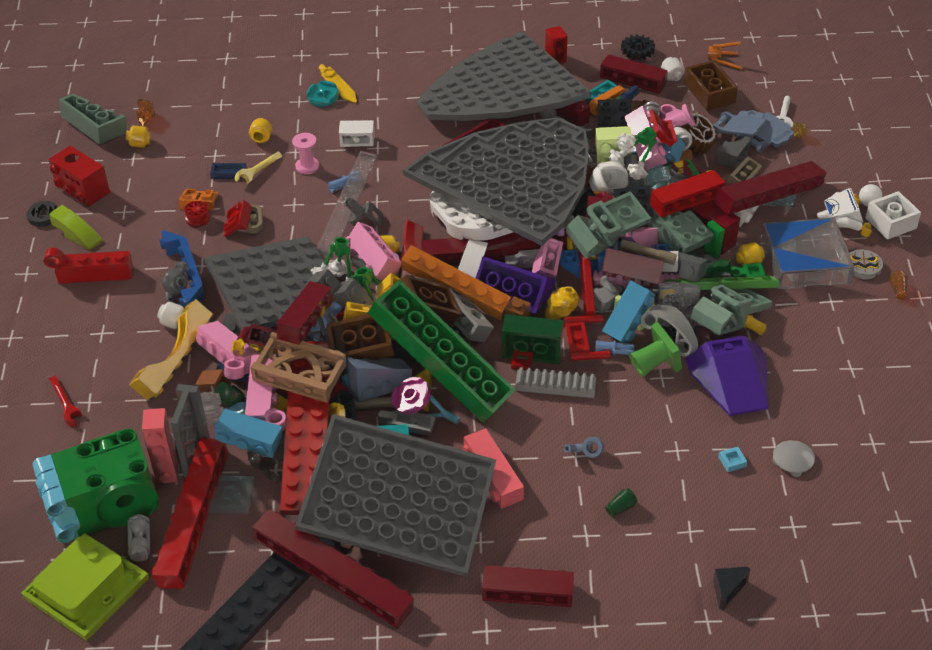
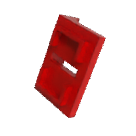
M652 109L650 111L651 117L649 118L650 122L654 124L653 130L656 132L657 138L663 144H667L669 147L678 141L672 120L666 121L661 119Z
M245 200L236 203L227 211L224 237L227 238L238 229H248L252 205Z

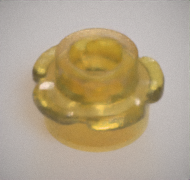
M796 122L792 127L794 136L798 139L807 134L805 123Z

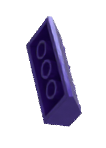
M482 256L476 279L511 297V300L513 297H517L531 303V312L535 314L547 303L556 282L554 279Z

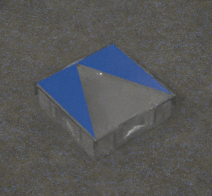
M835 217L763 223L761 242L765 254L771 263L773 277L779 281V288L777 289L799 288L810 285L851 284L855 267Z

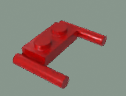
M603 315L564 317L571 361L610 358V351L590 352L585 323L603 322Z

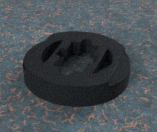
M51 201L34 203L27 211V220L33 226H48L51 224L50 210L54 211L58 207ZM42 208L47 209L46 216H43V218L38 217L39 210H42Z

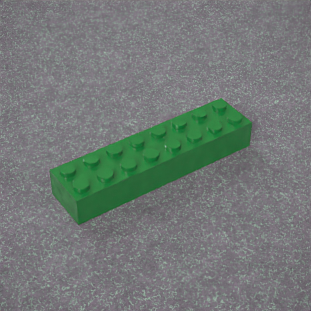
M400 279L376 299L367 312L483 424L516 390Z

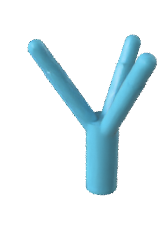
M433 395L430 396V401L441 412L426 415L435 416L436 418L443 417L457 425L461 418L444 409Z

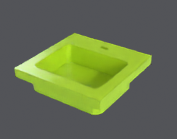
M84 533L36 576L33 582L21 592L23 599L87 641L149 579V575L141 568Z

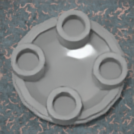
M788 440L781 442L775 447L772 461L781 469L790 472L792 476L798 477L803 472L812 468L815 463V455L806 444Z

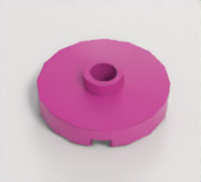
M419 377L406 379L401 382L402 385L399 388H395L392 394V404L403 415H411L423 409L431 396L430 387Z

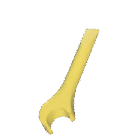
M279 151L252 168L239 170L235 175V181L237 182L240 177H243L246 180V184H249L256 173L281 158V153Z

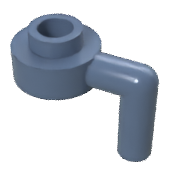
M589 437L582 444H566L563 447L566 453L584 452L586 456L591 458L601 456L605 449L604 442L598 437ZM594 443L598 446L596 451L592 449Z

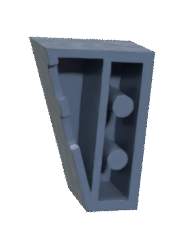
M346 357L348 390L358 402L392 393L396 387L399 388L402 385L401 382L412 378V369L401 358L370 360L369 358L353 359L352 357Z

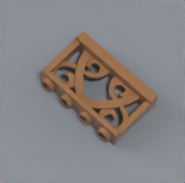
M272 332L256 362H253L250 368L254 381L327 403L347 363L346 354L338 350L334 351L303 340L299 345L277 339V333ZM274 349H278V358L272 353ZM270 358L272 362L268 365H265L268 359ZM306 358L313 370H306L297 375L292 373L288 362ZM330 365L335 366L334 369L330 371H321L329 369ZM322 377H329L326 383L322 382Z

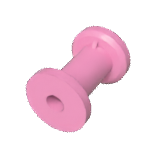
M687 104L682 105L681 112L664 119L666 121L672 120L673 127H681L689 124L691 127L696 126Z
M311 133L296 135L292 139L293 147L299 150L300 157L295 164L296 170L304 175L313 174L319 169V161L313 158L312 148L317 144L316 137Z

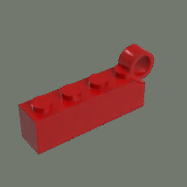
M51 247L45 251L43 260L47 267L55 268L58 284L132 279L134 267L130 251L64 254L62 250Z

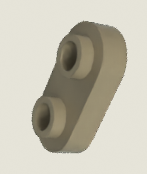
M252 205L248 229L246 230L249 233L255 234L263 229L262 212L258 205Z

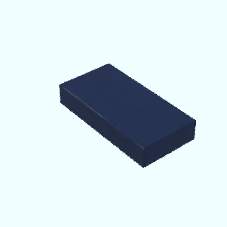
M212 163L210 177L211 179H235L236 173L241 169H247L246 163Z

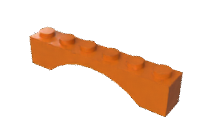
M410 245L401 260L402 270L418 278L428 279L448 286L492 317L501 321L505 314V307L511 300V297L412 245Z

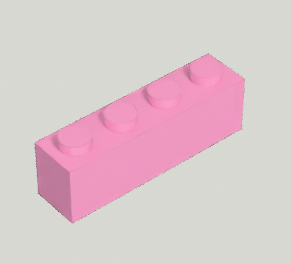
M643 106L625 116L627 125L631 126L632 136L641 132L645 127L654 128V124L650 122L649 118L651 117L650 110L646 111ZM657 137L655 138L657 143L652 147L644 162V168L649 173L667 163L665 157L667 155L666 150ZM639 142L635 148L641 161L649 145L644 146Z

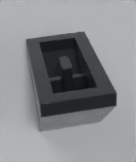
M750 568L715 569L713 583L719 609L723 611L748 583Z

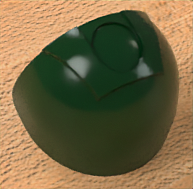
M723 259L713 262L706 270V278L731 277V260Z
M221 382L213 392L211 401L216 405L230 408L239 402H243L246 395L235 385L229 386L227 383Z

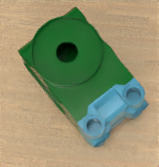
M123 429L77 446L39 457L33 462V469L37 479L35 482L50 523L53 526L56 539L60 543H67L77 539L84 533L88 535L108 527H126L130 517L136 514L148 517L159 507L158 495L137 434L133 429Z

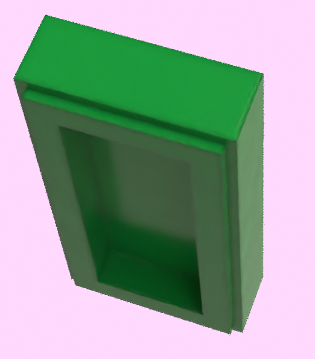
M714 220L708 222L707 228L714 235L711 242L703 246V251L718 259L720 258L725 229Z

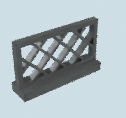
M178 384L176 388L178 405L171 421V427L183 475L187 477L188 466L193 460L195 447H197L200 438H210L199 386Z

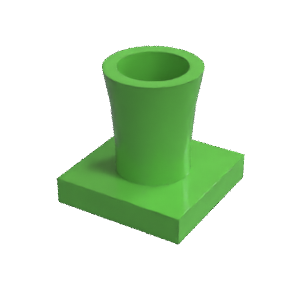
M658 322L651 325L653 343L629 354L633 366L642 377H645L664 361H667L675 373L682 369L680 349Z

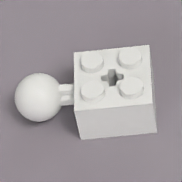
M868 184L860 190L859 199L863 205L868 207L866 219L887 240L917 229L921 212L899 191L882 197L881 189L874 184Z

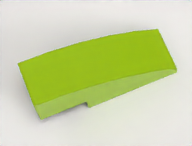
M64 205L59 206L49 214L53 226L62 230L66 238L88 251H91L103 242V239L92 227Z

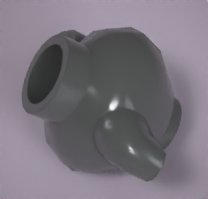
M177 262L175 268L167 271L162 277L161 283L166 291L165 300L167 302H172L175 295L181 294V290L187 288V277L184 274L188 267L187 262Z

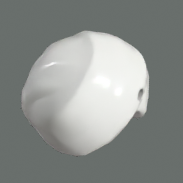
M615 161L598 164L590 178V187L593 191H607L613 196V189L627 188L629 186L626 169Z

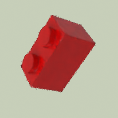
M561 26L546 29L545 51L559 64L566 63L567 34Z

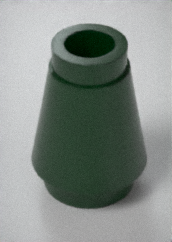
M629 488L622 489L605 506V510L611 517L635 507V503L638 502L637 497Z

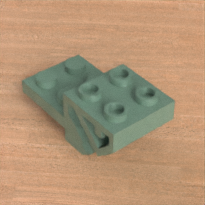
M630 191L605 203L599 201L590 205L587 208V213L591 219L578 215L567 225L566 233L585 259L605 251L606 248L616 246L619 236L650 223L651 217Z
M653 209L654 217L651 218L650 223L646 224L648 227L658 229V244H669L670 250L685 254L711 242L714 235L691 210L684 213L678 211L660 217Z
M718 285L711 289L713 301L703 296L693 308L691 319L695 320L698 325L712 330V333L723 335L743 329L747 315L770 309L773 301L749 288L729 289L724 285Z

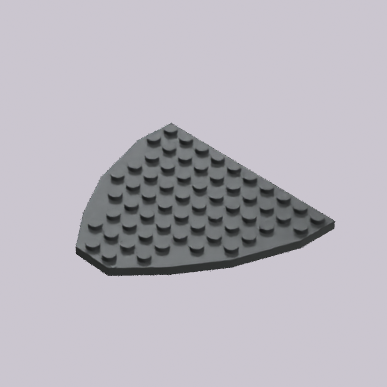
M519 32L514 36L504 37L500 41L457 63L437 79L416 103L419 110L428 120L470 121L500 119L562 108L590 98L591 91L525 32Z
M557 117L519 122L479 131L426 152L403 170V175L542 246L565 227L585 190L589 162L586 130Z

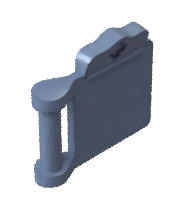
M750 110L740 111L738 115H733L724 111L713 128L717 130V135L725 133L753 137L765 123L764 114ZM725 122H728L724 128L721 127Z
M766 112L764 113L765 123L755 134V137L761 140V142L752 138L751 145L759 153H762L770 144L775 148H779L782 145L788 144L789 140L793 138L794 131L791 130L792 127L771 113ZM735 135V137L738 139H743L745 137L742 135Z

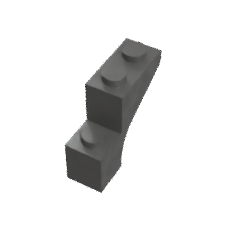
M329 269L316 272L309 279V281L330 286L333 301L346 308L347 302L371 306L374 303L355 279L340 283Z

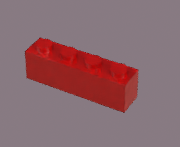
M714 170L651 190L650 205L660 217H664L714 200L719 188L725 186V181Z

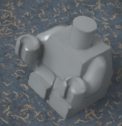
M603 276L600 280V284L603 285L602 288L593 289L594 306L600 313L610 309L614 304L615 297L622 292L621 286H614L609 282L607 276Z

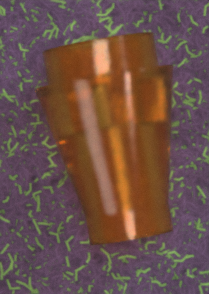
M894 271L890 274L889 282L896 298L905 299L907 297L908 276L904 271Z

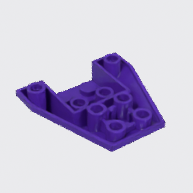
M745 336L708 341L685 358L691 376L729 416L768 410L767 359L761 347Z

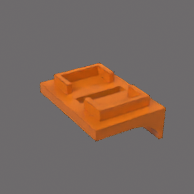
M186 189L178 199L179 210H184V207L192 201H203L208 204L209 211H214V203L219 193L214 192V190L195 191V189Z

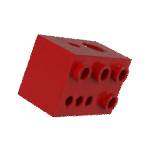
M71 145L48 159L50 163L49 168L54 177V185L58 189L64 190L69 196L76 198L80 203L90 207L110 193L104 166Z

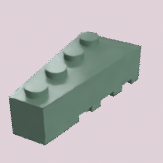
M75 94L59 99L61 116L99 145L126 134V116L122 114L118 116L115 114V111L110 109L106 111L102 109L101 105L90 104L89 100Z

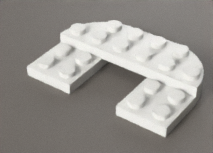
M432 191L429 200L433 217L438 216L446 225L447 233L454 238L462 240L464 236L466 239L484 241L513 233L508 228L435 191Z

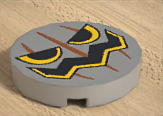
M864 249L854 250L846 256L845 265L850 266L845 268L848 272L853 273V276L856 278L872 279L881 273L883 261L872 251Z

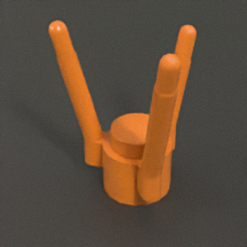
M741 42L709 46L708 59L742 70L743 68L718 59L722 55H738L737 52L722 51L719 48L741 45Z

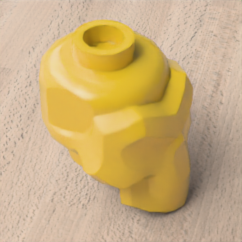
M569 286L561 287L557 291L552 292L547 300L548 306L545 310V318L560 320L561 317L568 316L577 307L579 302L578 293Z

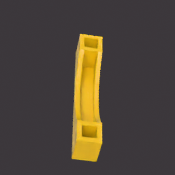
M196 299L188 304L178 317V337L171 354L165 361L147 365L140 370L129 386L146 400L153 396L155 398L158 397L163 391V384L169 382L173 377V370L178 369L183 363L182 357L187 356L192 350V347H190L192 343L197 342L198 326L211 323L209 319L213 314Z

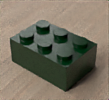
M505 314L502 327V358L512 359L515 350L518 352H533V362L560 364L564 320ZM517 355V358L528 359V356Z

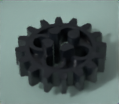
M630 35V38L625 37V40H622L621 51L623 55L626 54L627 58L632 57V60L635 58L638 60L643 58L645 60L646 57H651V54H654L655 43L654 40H650V37L645 38L644 35Z

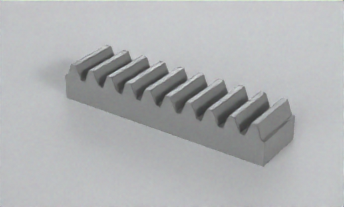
M520 367L517 370L515 391L594 398L596 377L594 374L587 377L586 373L579 376L578 372L574 375H571L570 372L564 375L562 371L556 374L554 370L548 373L546 369L543 372H540L539 369L532 372L531 368L524 371L523 367Z

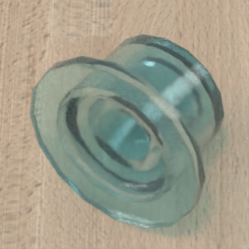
M656 166L646 171L648 173L645 178L646 185L650 186V193L651 190L678 182L676 178L671 177L666 166Z

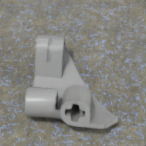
M658 304L652 306L650 311L642 315L641 323L647 329H651V325L656 322L666 327H669L671 324L677 329L675 344L680 349V356L690 355L697 350L698 341L694 330L687 318L676 307ZM685 342L689 345V351L684 347Z

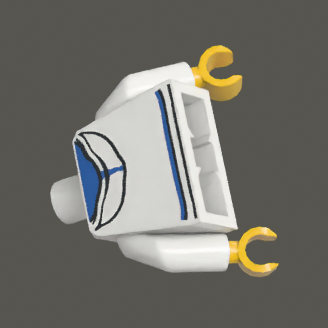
M851 188L842 192H836L824 202L827 210L817 213L819 220L832 219L831 222L835 229L841 227L851 228L860 231V234L864 237H869L872 233L870 223L862 225L863 220L858 208L861 201L858 199L857 194H853Z

